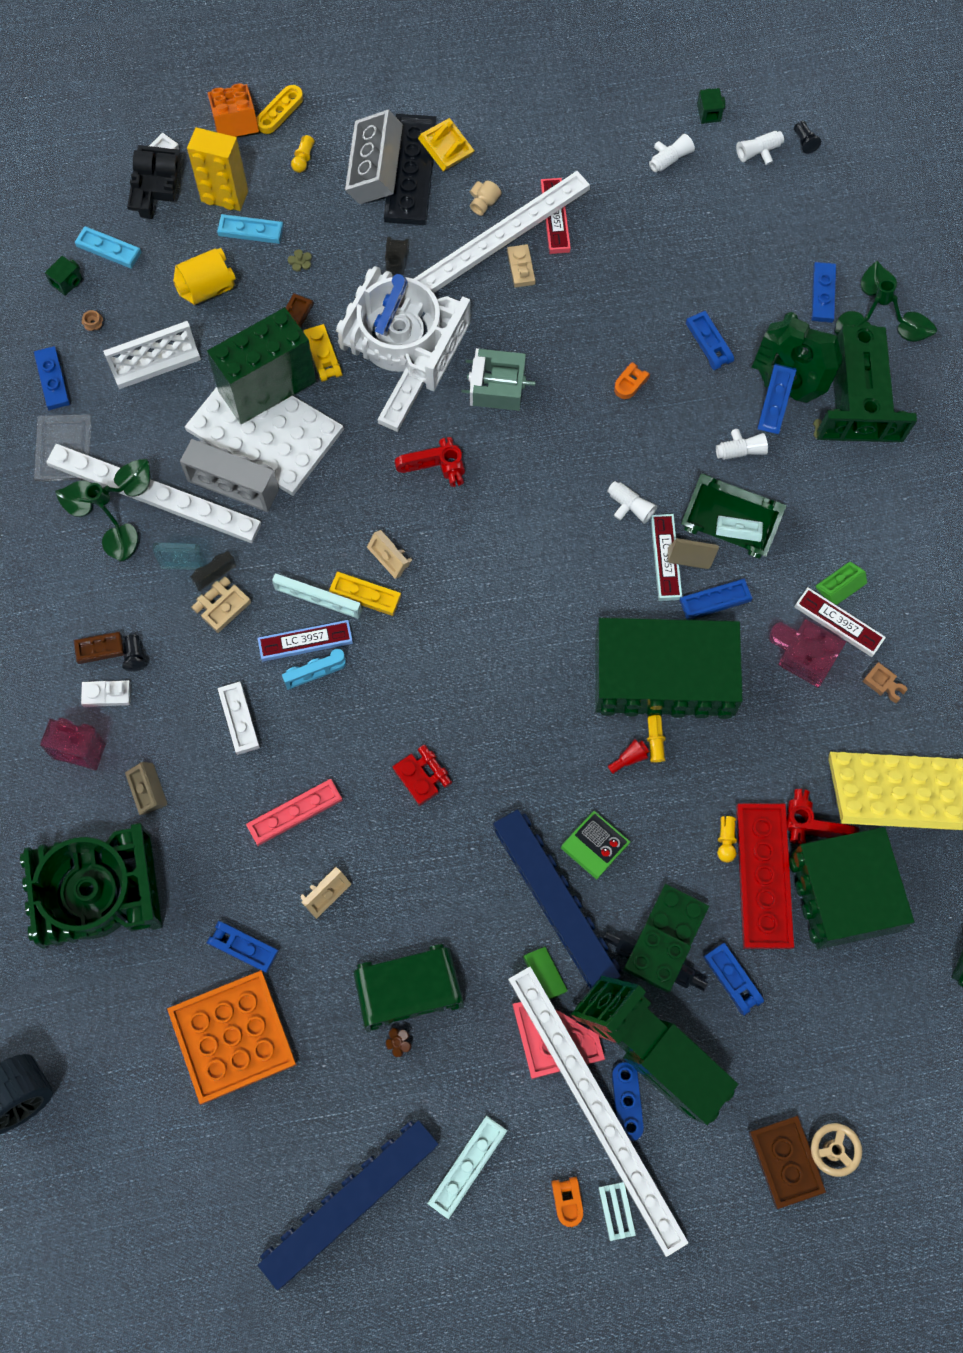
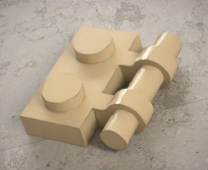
M225 576L219 582H214L211 585L212 588L204 596L200 595L196 599L197 602L191 606L196 613H199L203 608L206 609L201 617L217 633L251 604V600L236 585H233L229 590L226 589L231 582ZM218 594L221 595L214 604L211 603Z

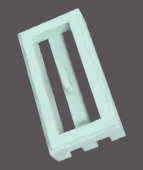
M718 516L716 535L761 542L763 522Z
M624 1183L598 1187L609 1240L613 1241L636 1236ZM615 1189H620L628 1226L627 1232H624ZM605 1191H610L618 1234H614Z

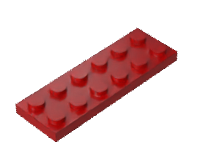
M737 804L743 949H793L794 937L786 804Z

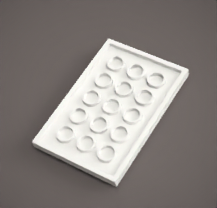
M217 387L185 426L187 432L200 440L208 442L212 447L217 449L224 448L235 456H245L256 464L270 466L274 470L278 487L292 496L298 491L344 430L343 425L294 396L240 424L219 394Z

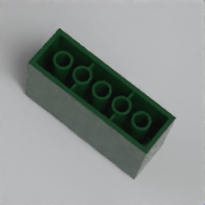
M599 618L595 634V713H601L604 716L624 713L625 716L629 717L637 716L638 714H648V716H662V714H666L674 718H682L685 715H695L696 718L718 716L720 719H730L736 715L742 704L740 621Z

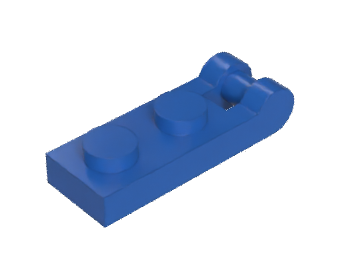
M396 274L392 277L393 289L390 294L385 296L382 304L385 308L382 315L378 314L374 323L376 327L375 332L384 336L388 333L408 285L407 279L401 274Z
M706 311L686 319L687 327L706 355L713 370L721 368L722 364L734 362L731 350ZM720 351L722 355L718 357L716 353Z
M218 921L215 926L216 931L214 935L210 936L206 943L267 974L279 951ZM228 934L230 937L227 943L221 942L223 936Z
M725 943L703 957L743 1016L748 1014L753 1006H759L764 1003L763 997ZM746 990L750 997L743 1000L740 993Z

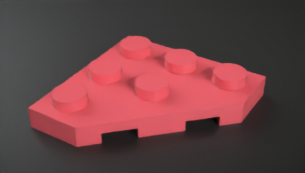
M514 1003L513 1009L531 1079L560 1072L522 1003ZM556 1010L586 1065L604 1061L605 1057L599 1035Z

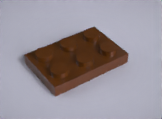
M798 1116L748 1132L776 1209L826 1193Z

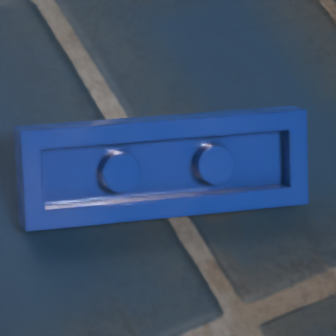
M774 364L758 430L779 434L796 368Z

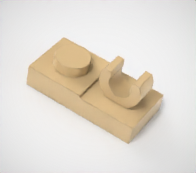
M528 244L507 247L514 288L535 285Z
M381 530L374 532L367 548L395 579L401 577L412 559H406L403 556L405 551L402 549L398 550Z
M335 867L317 887L314 885L310 886L312 892L307 897L303 894L300 896L303 900L301 903L317 919L351 883Z

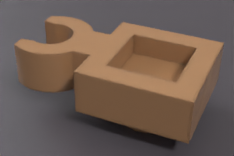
M879 662L862 681L880 696L887 692L890 700L894 703L901 699L895 694V691L905 694L908 690L905 685L893 682L897 676Z

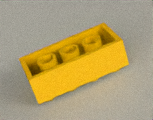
M195 127L187 150L201 202L208 205L221 206L228 210L241 211L248 193V187L237 137Z

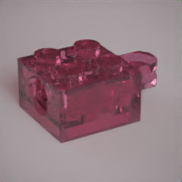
M807 619L803 621L798 631L779 622L773 626L769 635L771 643L785 650L778 665L817 688L822 684L846 641Z
M59 718L58 720L49 719L40 746L52 759L97 770L106 743L93 726L87 724L77 726L73 725V722L70 720Z

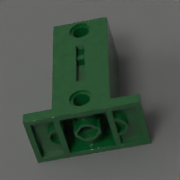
M875 325L842 326L837 336L842 362L833 380L836 409L827 411L817 430V440L904 442L917 422L916 413H908L906 411L894 412L886 327H877Z

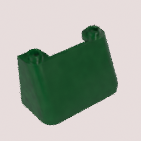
M701 473L681 525L685 526V531L695 535L700 531L748 549V555L760 559L762 555L767 556L787 505ZM718 516L763 522L761 542L716 535Z
M444 944L431 946L429 948L430 951L375 965H372V962L357 965L358 969L353 971L364 1028L367 1032L379 1029V1026L383 1025L382 1022L387 1026L391 1025L390 1023L436 1011L443 1012L444 1007L452 1011L464 1008L449 947L444 948Z

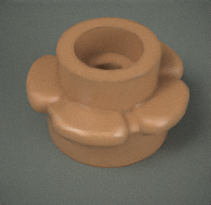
M89 310L83 314L82 325H84L86 330L93 331L102 327L103 317L98 312Z

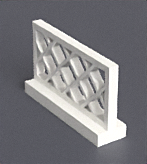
M188 321L103 351L119 389L201 360ZM171 340H172V341H175V342L173 343V345H170V344H168V343H169ZM142 346L140 350H134L135 348ZM150 348H154L152 352H147ZM121 354L118 358L112 357V356ZM129 355L134 356L131 360L126 359Z

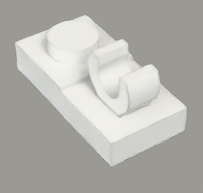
M129 680L82 682L81 705L83 707L130 705L131 683Z

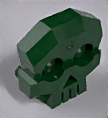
M788 312L783 321L770 324L751 368L757 369L760 372L764 381V387L766 388L769 386L774 364L796 368L795 374L797 376L794 377L789 396L796 401L808 403L827 393L842 362L838 337L833 334L810 329V325L799 320L797 314Z

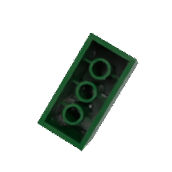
M285 307L207 350L218 392L240 424L247 422L316 382L309 339Z
M886 827L800 844L791 854L789 866L792 873L796 874L798 881L796 882V891L799 896H802L804 902L802 906L803 915L806 920H809L811 927L809 929L810 940L813 944H816L817 950L898 933L915 923Z

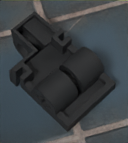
M138 145L137 150H134L133 174H131L132 180H130L128 210L138 211L141 218L151 219L153 216V199L174 202V190L181 156L180 150Z

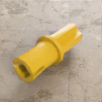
M660 715L648 716L649 737L647 738V742L650 744V761L653 763L664 762L663 741L666 740V737L663 736L662 717Z

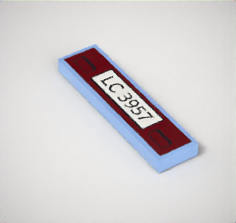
M348 620L258 638L262 662L353 644Z

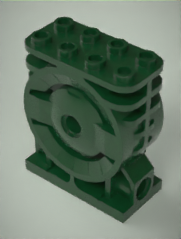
M141 823L131 825L130 829L114 831L106 842L95 838L79 837L63 842H55L54 846L48 847L43 844L39 845L38 849L24 848V852L20 854V863L22 868H25L26 875L22 879L24 891L28 894V901L25 902V911L27 916H30L31 926L27 928L30 941L34 940V943L40 948H49V945L54 944L60 946L64 942L69 941L75 943L80 939L104 937L121 926H124L131 932L147 928L152 930L163 928L151 836ZM97 853H101L102 863L110 866L119 877L121 893L115 905L114 903L117 898L116 880L106 868L98 865ZM135 857L136 868L134 871L124 859ZM73 858H74V867H75L74 869H72V867H71V860H72ZM60 885V896L64 907L72 915L81 919V926H78V922L69 918L62 910L59 902ZM93 886L92 894L84 896L85 888ZM137 886H139L140 897L142 898L140 899L141 901H136L138 891Z

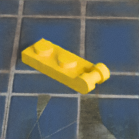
M324 324L303 330L309 339L311 355L321 382L327 381L329 377L335 376L337 378L342 376Z

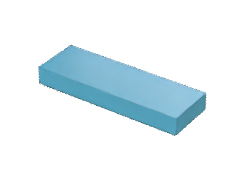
M221 214L217 233L218 236L280 244L284 225L283 222Z
M84 226L75 241L76 247L131 269L142 253L139 247Z

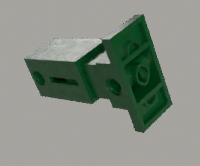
M601 976L571 1015L577 1021L587 1024L601 1038L619 1045L626 1052L623 1058L682 1113L708 1126L709 1123L718 1117L719 1110L724 1103L734 1096L735 1089L739 1084L676 1025L656 1017L648 1009L651 1002L643 996L646 991L640 985Z

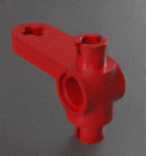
M447 437V443L445 438H442L439 441L440 447L404 454L397 457L394 461L396 470L400 473L440 465L443 476L449 479L451 487H456V481L458 486L464 483L462 475L465 473L462 453L459 447L453 444V438ZM449 458L455 459V461L448 462L446 460Z
M802 789L794 790V799L789 801L788 814L786 816L787 831L791 832V843L798 841L797 844H805L806 835L834 838L860 831L858 827L814 820L813 803L808 801L810 791L804 790V793H802ZM794 815H802L805 823H798Z

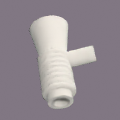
M773 131L756 137L754 140L738 142L736 145L738 157L742 162H746L755 155L761 154L765 165H769L773 162L769 151L780 147L784 143V136L781 131Z
M682 134L668 147L658 141L654 148L659 153L652 157V160L649 162L650 168L654 172H661L679 158L693 153L695 146L692 139L687 134Z
M739 429L731 431L733 441L721 442L720 445H716L717 458H722L723 460L743 457L747 454L767 455L768 444L764 433L748 439H742Z
M614 481L608 488L610 497L621 504L614 514V517L620 521L631 510L645 524L657 509V505L640 498L637 493L621 482L617 483Z

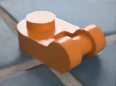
M633 362L630 363L615 382V394L621 399L633 397L640 387L647 382L650 373L645 370L641 371L638 369V365Z
M577 1176L570 1177L568 1181L559 1182V1179L551 1181L558 1220L566 1227L577 1226L583 1218V1207ZM571 1191L572 1199L563 1201L562 1193Z

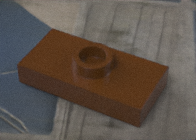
M293 293L286 306V309L300 328L313 307V300Z
M120 631L74 640L76 662L78 664L124 656Z

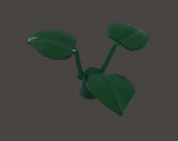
M878 261L866 270L861 279L860 286L862 291L870 296L876 295L867 316L864 318L861 313L855 311L845 312L838 318L835 333L838 336L842 326H870L871 324L867 321L870 319L877 304L888 305L893 302L897 320L900 322L898 333L902 338L916 342L924 340L937 332L936 326L920 313L907 312L903 318L901 317L897 302L898 296L894 295L897 280Z
M147 459L132 461L117 471L114 483L119 488H111L108 485L103 488L98 483L81 480L55 491L61 506L72 516L83 517L88 515L92 504L99 506L115 525V528L106 531L102 538V547L105 553L120 562L127 560L136 550L138 533L129 523L119 526V523L105 505L110 501L109 492L120 493L124 491L127 496L135 497L147 490L150 484V464Z

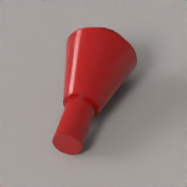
M634 739L620 755V758L607 767L614 774L624 766L648 759L647 753L650 751L642 740L637 742Z

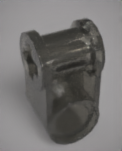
M387 237L385 265L386 271L392 272V277L396 274L403 276L405 273L406 260L409 254V239L394 240L391 237Z

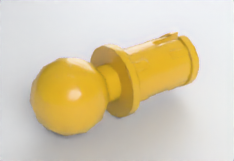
M302 136L299 148L295 150V157L291 161V167L296 173H301L307 168V161L311 158L310 152L315 143L311 136Z
M722 816L720 818V837L718 838V842L722 843V845L718 848L717 855L722 862L729 863L736 858L737 854L736 849L732 846L733 843H737L735 838L736 818L726 816L725 819Z

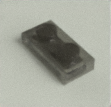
M226 551L224 554L216 555L212 562L206 566L197 568L193 575L190 576L197 590L201 591L236 567L234 558L229 551Z

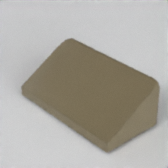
M677 538L668 547V562L709 569L719 546Z
M141 762L125 772L139 815L150 813L167 805L153 763Z

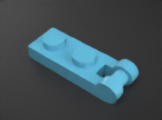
M334 649L330 656L326 658H316L309 661L305 666L288 669L286 673L282 674L287 690L343 669L346 666L344 652L341 649Z

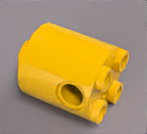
M214 248L175 266L173 283L180 297L196 305L233 289L236 278L231 267H226L224 262L226 257L221 248Z

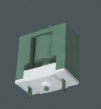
M476 348L475 358L473 360H466V363L473 364L472 372L467 374L470 390H461L462 393L470 394V406L520 411L522 389H525V385L535 386V381H526V376H524L526 354Z

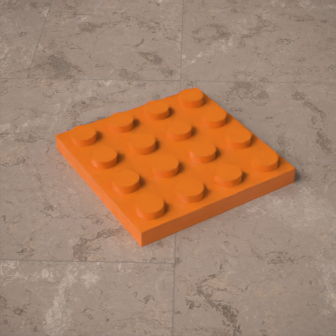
M262 970L167 1008L200 1105L296 1066Z

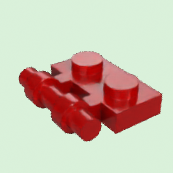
M426 745L418 749L422 756L418 761L410 754L392 766V769L418 806L439 794L438 789L435 787V784L441 782L444 788L452 784L448 777L449 773L439 765L436 760L437 756L433 751H429ZM427 765L434 772V775L430 778L423 770Z

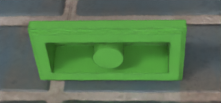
M848 562L817 584L816 589L824 598L838 605L867 584L866 572L852 562Z
M546 947L523 956L527 967L532 968L549 1000L568 992Z

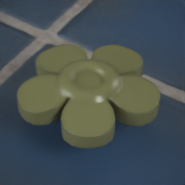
M298 249L294 251V256L288 257V263L292 265V269L296 272H299L301 267L304 270H308L311 267L309 261H311L312 256L309 252L303 254L302 250Z

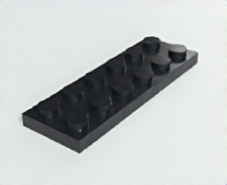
M396 114V118L403 126L394 194L386 196L384 222L426 225L433 157L418 137L421 133L436 126L437 116Z

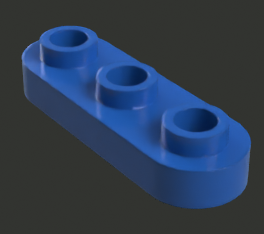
M623 1062L618 1064L612 1071L615 1113L629 1140L635 1141L641 1137L644 1130L638 1073L629 1063ZM622 1071H627L630 1074L628 1080L621 1078ZM625 1097L632 1099L633 1103L631 1106L624 1104L623 1100ZM628 1123L635 1125L633 1133L627 1131L626 1126Z

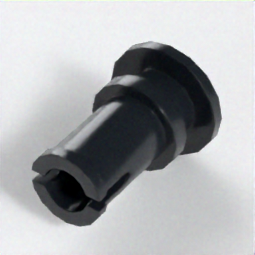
M800 121L803 127L798 122L794 126V131L801 139L802 151L805 154L813 153L820 147L822 141L820 137L810 131L805 121Z
M136 634L125 636L126 654L124 655L122 668L126 671H140L146 666L145 661H143V655L140 653V637Z

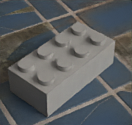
M389 109L355 121L345 191L359 204L394 194L403 124Z
M191 439L180 460L188 482L265 512L269 511L279 491L274 470L270 466L256 464L245 456H235L227 449H217L203 440L196 441Z

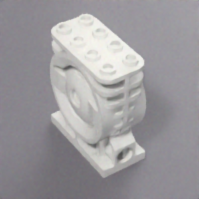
M374 266L367 271L363 286L358 287L354 302L348 305L344 320H340L337 325L336 332H338L340 349L346 351L350 347L352 354L356 356L362 352L363 358L386 370L403 372L407 367L410 377L422 380L426 383V389L435 391L470 325V299L463 296L460 301L448 296L437 299L426 285L415 279L405 277L408 285L388 333L384 336L376 332L375 339L372 336L375 320L378 314L382 315L385 308L382 306L384 298L387 294L391 293L394 285L392 284V272L386 271L381 275L380 268ZM423 312L426 313L423 316V321L425 322L428 330L427 334L425 335L423 322L420 318Z

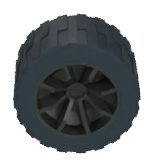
M30 1054L15 1055L0 1062V1134L13 1130L34 1117L49 1103L54 1092L34 1057Z

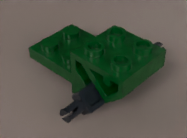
M667 884L664 885L638 940L625 934L620 938L607 931L603 939L617 947L615 952L628 958L623 969L624 971L667 993L671 991L674 982L685 988L692 985L703 992L708 982L694 976L695 970L683 963L709 905Z

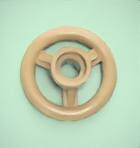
M831 1123L824 1125L815 1133L811 1142V1154L815 1164L824 1173L830 1176L842 1177L851 1174L859 1166L862 1158V1145L852 1129L843 1124ZM836 1131L835 1139L825 1142L823 1149H819L822 1137L829 1132ZM845 1134L854 1145L853 1160L845 1153L843 1146ZM834 1145H836L839 1149V1153L837 1155H835L832 1152V1147ZM821 1157H825L830 1161L841 1160L846 1167L840 1169L829 1167L823 1162Z

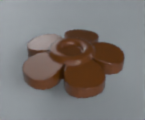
M392 1028L389 1031L390 1038L386 1040L387 1049H393L392 1053L395 1057H401L403 1052L411 1050V1043L406 1041L409 1038V1032L405 1029L399 1031L398 1028Z

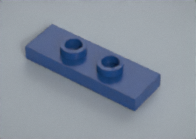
M814 263L811 321L830 323L834 321L836 264Z
M55 346L34 351L48 410L70 405Z
M744 578L680 597L679 601L686 619L691 620L751 602L753 598Z

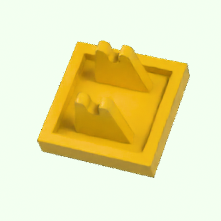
M450 118L426 130L418 137L442 171L470 157L475 151Z

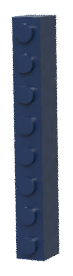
M517 809L494 822L493 830L590 990L601 976L619 980L621 977L619 974L621 972L620 966L615 959L611 960L607 955L608 947L601 937H596L593 932L595 926L588 916H583L580 911L582 908L580 901L575 895L572 897L567 890L569 888L567 880L563 875L559 876L556 872L555 867L557 865L550 854L546 855L542 847L544 844L538 834L534 835L529 828L532 825L525 813L521 815Z
M412 1120L400 1130L402 1135L396 1141L393 1138L388 1140L381 1147L383 1152L376 1159L373 1155L361 1165L363 1170L356 1177L353 1173L341 1183L343 1188L336 1195L333 1191L321 1201L323 1206L316 1213L313 1209L301 1219L303 1224L296 1231L293 1228L288 1230L280 1238L283 1242L276 1249L271 1246L260 1256L262 1261L257 1266L277 1291L282 1289L439 1146L419 1120L415 1124Z

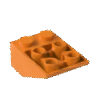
M234 84L231 88L226 89L214 88L211 92H208L217 133L237 137L259 132L247 84Z

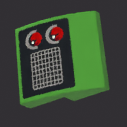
M593 811L565 841L561 849L597 880L628 847L630 841L598 813Z

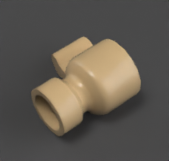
M477 181L470 190L471 195L476 197L471 202L470 208L474 213L482 216L487 211V206L494 205L501 196L500 188L491 181H485L483 184Z

